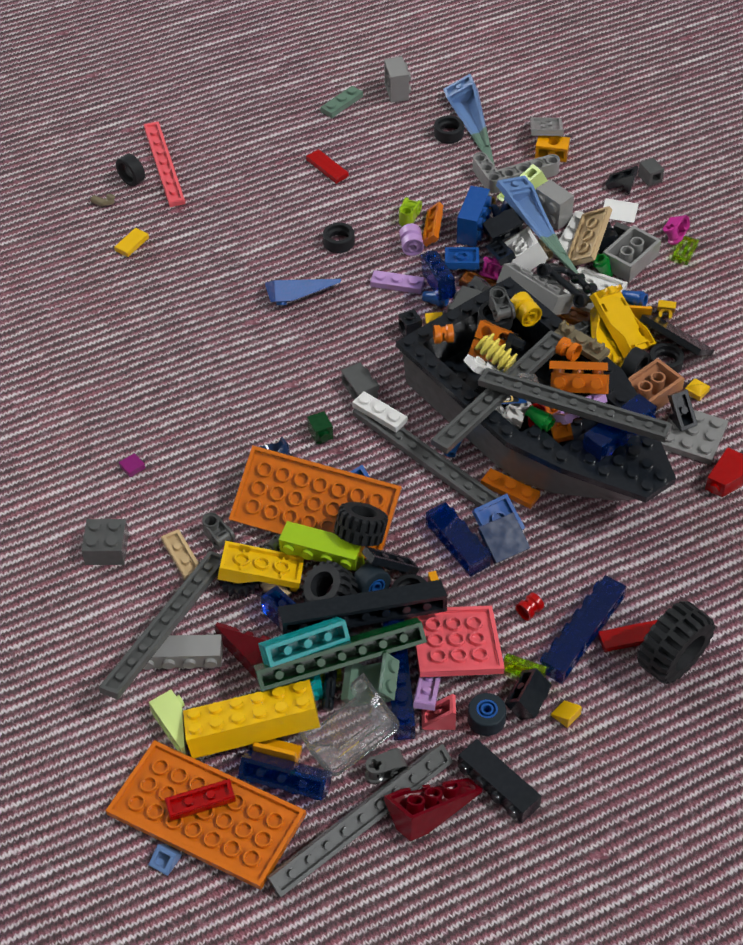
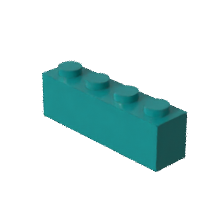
M335 617L260 642L258 645L263 663L271 668L350 641L346 621Z

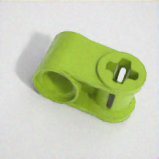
M408 197L404 198L399 208V225L403 227L406 224L414 223L421 212L422 201L418 200L417 202L409 200Z

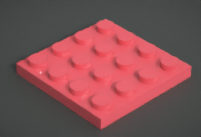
M492 606L447 607L446 612L416 616L422 622L427 640L426 643L415 646L419 677L504 674L505 667Z

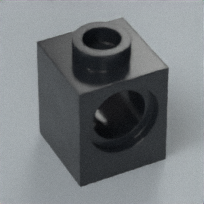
M415 309L398 315V329L403 337L422 327V319Z

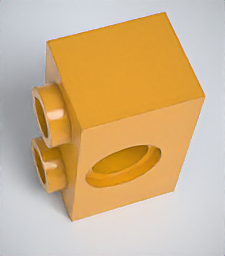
M538 136L535 159L555 154L559 156L560 162H567L570 137Z

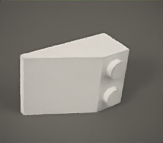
M529 226L504 242L516 256L511 263H515L529 271H532L539 264L545 263L549 259Z

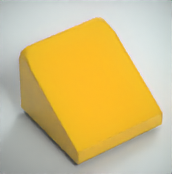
M564 700L551 713V716L568 728L581 715L582 707Z

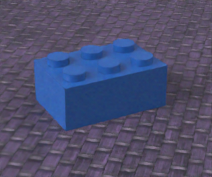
M470 186L457 217L458 244L476 247L478 241L482 240L483 223L491 217L492 211L489 209L492 203L490 189Z

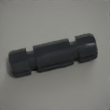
M336 670L325 673L326 680L324 681L322 709L325 711H332L334 708Z

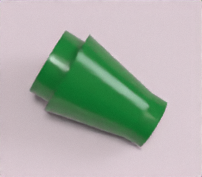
M605 254L597 255L595 261H593V266L599 273L613 277L609 257Z
M533 405L526 411V415L541 431L545 430L548 432L556 422L553 414L538 409Z

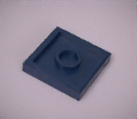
M514 512L477 528L494 565L531 548Z

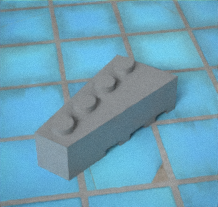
M515 263L503 265L496 283L511 277L554 314L569 313L573 305L574 295L562 291L563 287L559 285L548 284V280L545 278L533 276V272Z

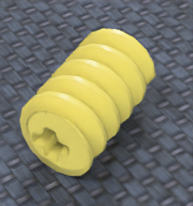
M494 333L484 336L476 345L475 350L481 349V355L486 354L487 360L492 359V365L498 364L497 369H504L503 373L506 372L516 362L518 354L516 353L511 356V348L505 351V343L499 346L501 339L498 338L494 341Z

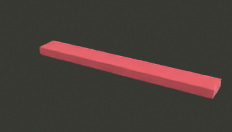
M159 121L143 124L169 208L184 205L185 199Z

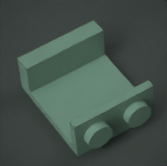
M386 652L383 653L382 662L364 666L356 663L346 666L341 700L353 708L394 701L397 689L399 660Z

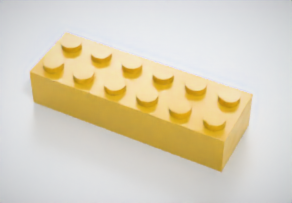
M310 679L183 710L186 742L191 757L194 759L251 745L254 742L259 743L320 728Z

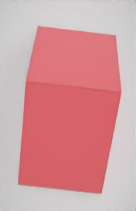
M451 694L437 701L435 711L422 709V729L455 730L456 695Z

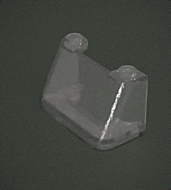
M364 673L357 677L350 686V690L355 696L352 700L320 723V728L299 732L309 752L330 776H339L392 736L399 728V720Z

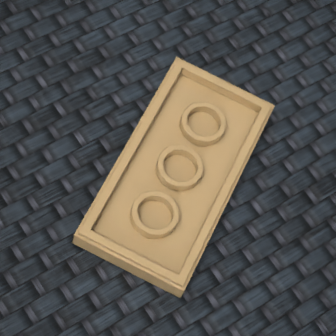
M610 206L582 214L568 252V257L574 266L595 261L612 213Z

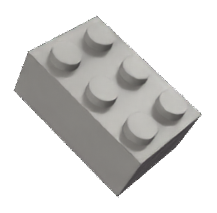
M633 225L604 250L603 254L610 259L612 273L630 282L659 256L661 240Z

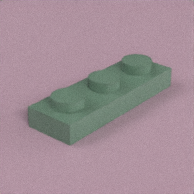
M351 86L321 106V112L333 118L361 99L363 91Z

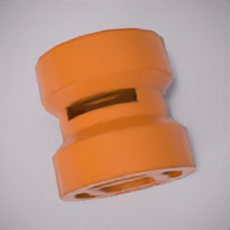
M446 324L443 327L433 325L434 344H440L442 341L454 343L453 324Z
M562 337L556 346L555 352L560 356H566L570 361H576L581 354L582 345L577 342H571V339L567 337Z

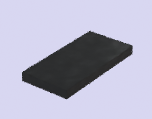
M642 315L640 319L642 323L697 356H712L715 351L658 316Z

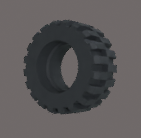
M680 601L674 604L672 608L666 610L658 618V621L653 624L648 634L644 637V641L639 647L640 650L637 652L639 665L663 684H670L680 679L698 661V658L702 656L705 648L709 645L715 631L713 619L689 601Z

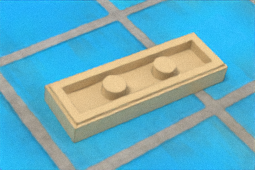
M177 529L161 536V540L183 579L186 580L198 566L199 562L180 530Z

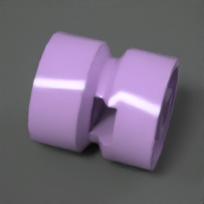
M413 223L404 225L399 231L403 252L409 256L420 254L424 249L420 227Z

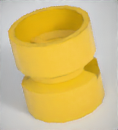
M519 292L510 299L515 307L516 317L523 326H532L540 320L542 310L527 292Z

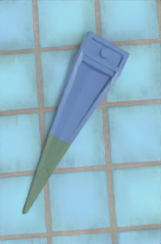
M468 74L443 90L451 106L463 121L480 150L494 164L478 88L471 74Z
M526 176L498 180L496 186L505 196L504 200L567 268L578 273L556 236L536 190Z

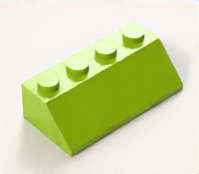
M287 521L280 535V551L287 555H296L306 560L327 562L328 560L338 563L347 570L357 571L364 565V555L362 554L364 547L348 543L339 538L335 533Z

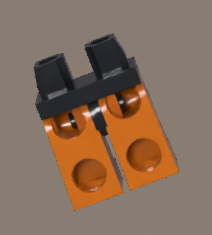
M480 320L474 336L477 338L473 339L468 354L473 357L479 356L484 361L492 362V359H486V354H480L481 349L475 350L478 342L484 336H489L492 333L495 334L494 341L498 338L501 339L499 346L504 343L506 344L505 351L510 348L512 351L513 348L522 351L526 341L518 337V333L494 325L487 320Z

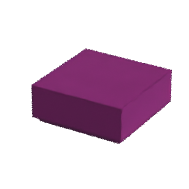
M135 453L119 462V467L129 477L146 468L143 461Z

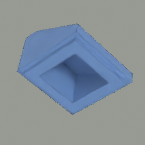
M158 844L148 865L168 876L181 858L182 853L166 844Z

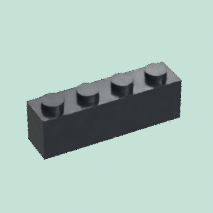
M478 739L458 755L459 770L464 775H469L474 780V783L490 794L491 799L496 804H501L511 818L523 823L540 807L542 796Z

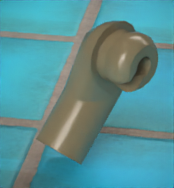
M107 194L106 198L93 195L90 201L101 207L110 206L115 203V195Z

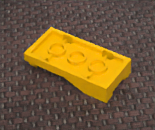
M621 284L617 286L611 285L593 293L589 297L622 356L626 358L634 347L644 351L649 350L656 344L649 329L634 316L621 293L623 289Z
M594 306L590 310L591 338H596V342L600 344L605 343V347L610 349L607 357L621 368L625 358L622 356Z
M225 541L217 579L233 583L259 581L289 587L291 592H297L300 586L304 558L296 555H287L280 551Z

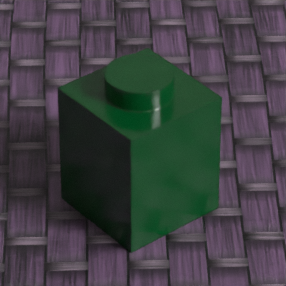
M325 411L307 416L308 430L316 444L334 439L333 426Z

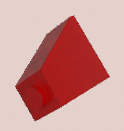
M728 447L707 477L705 490L720 497H724L743 486V454Z

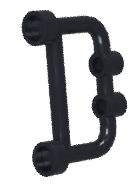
M542 263L537 266L536 272L539 277H552L574 295L573 304L575 307L582 308L586 307L588 303H593L586 294L592 295L598 292L597 285L595 283H587L583 273H575L564 266H550L548 263ZM558 273L569 276L573 284H578L583 288L584 293H581Z

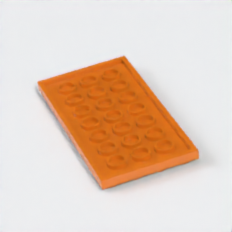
M252 445L229 520L278 534L282 533L287 521L335 533L334 526L339 506L347 502H361L379 508L388 516L383 542L377 546H370L371 548L384 550L402 487Z
M156 740L152 742L105 810L108 816L260 890L267 881L266 877L272 873L307 815L306 810ZM230 778L236 798L235 802L170 821L164 798Z

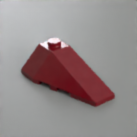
M217 622L215 624L216 635L221 634L223 645L257 680L253 665L263 663L258 643L271 638L264 635L260 638L254 637L253 632L247 631L244 634L236 627Z
M463 778L445 781L442 783V786L430 787L427 784L422 785V789L411 791L410 787L403 788L385 795L384 801L397 831L411 842L437 828L481 794L482 788L471 779Z

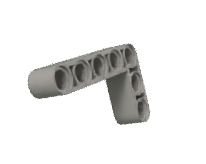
M477 152L473 155L472 170L482 185L490 189V193L501 192L496 186L498 180L519 177L532 164L538 167L546 178L556 176L559 173L560 158L558 155L550 154L497 170L485 153Z

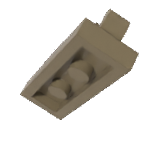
M566 320L560 323L559 328L554 331L562 337L571 339V342H577L582 345L581 355L593 362H601L610 353V349L605 347V343L600 344L596 342V338L593 339L576 330L574 325L569 326L566 324Z

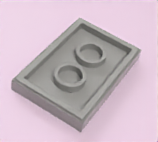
M530 118L531 136H564L561 118Z

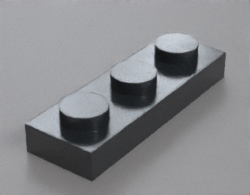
M500 238L485 246L488 253L500 266L511 263L516 258L514 252Z
M367 546L362 551V554L367 558V562L374 567L382 566L389 571L393 569L398 570L405 575L407 573L417 574L420 569L409 557Z

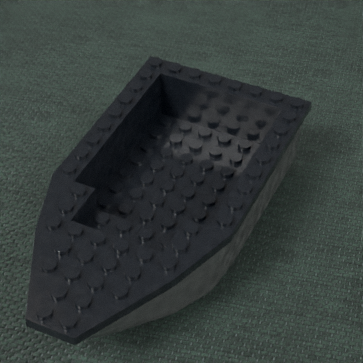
M511 277L491 287L500 286L505 288L510 299L519 292H527L542 310L540 320L529 327L523 326L517 317L513 319L510 331L518 333V337L524 339L526 343L522 351L513 348L512 355L517 353V357L521 358L550 330L554 332L559 328V324L563 322L561 318ZM491 288L396 341V348L403 354L406 383L449 423L487 389L478 386V379L481 375L473 372L464 362V359L470 351L473 339L477 338L474 336L478 328V310L483 303L489 301ZM493 314L485 316L487 319L495 321ZM446 324H453L454 343L442 341L440 344H434L433 325L443 327ZM555 353L527 380L551 387V372H553V369H549V361L570 360L566 356H560ZM581 354L576 360L580 362H593ZM605 357L601 362H608V371L604 370L603 373L609 375V394H606V404L651 417L624 371L608 357ZM565 369V373H572V369ZM584 370V373L592 374V370ZM573 393V394L586 397V396L590 395L591 393ZM502 404L504 410L509 404ZM495 409L466 436L486 457L517 481L555 494L613 501L636 499L646 503L676 482V476L661 441L583 417H577L570 423L574 439L558 443L553 439L551 429L548 432L545 430L541 431L536 424L529 427L526 414L521 428L518 430Z

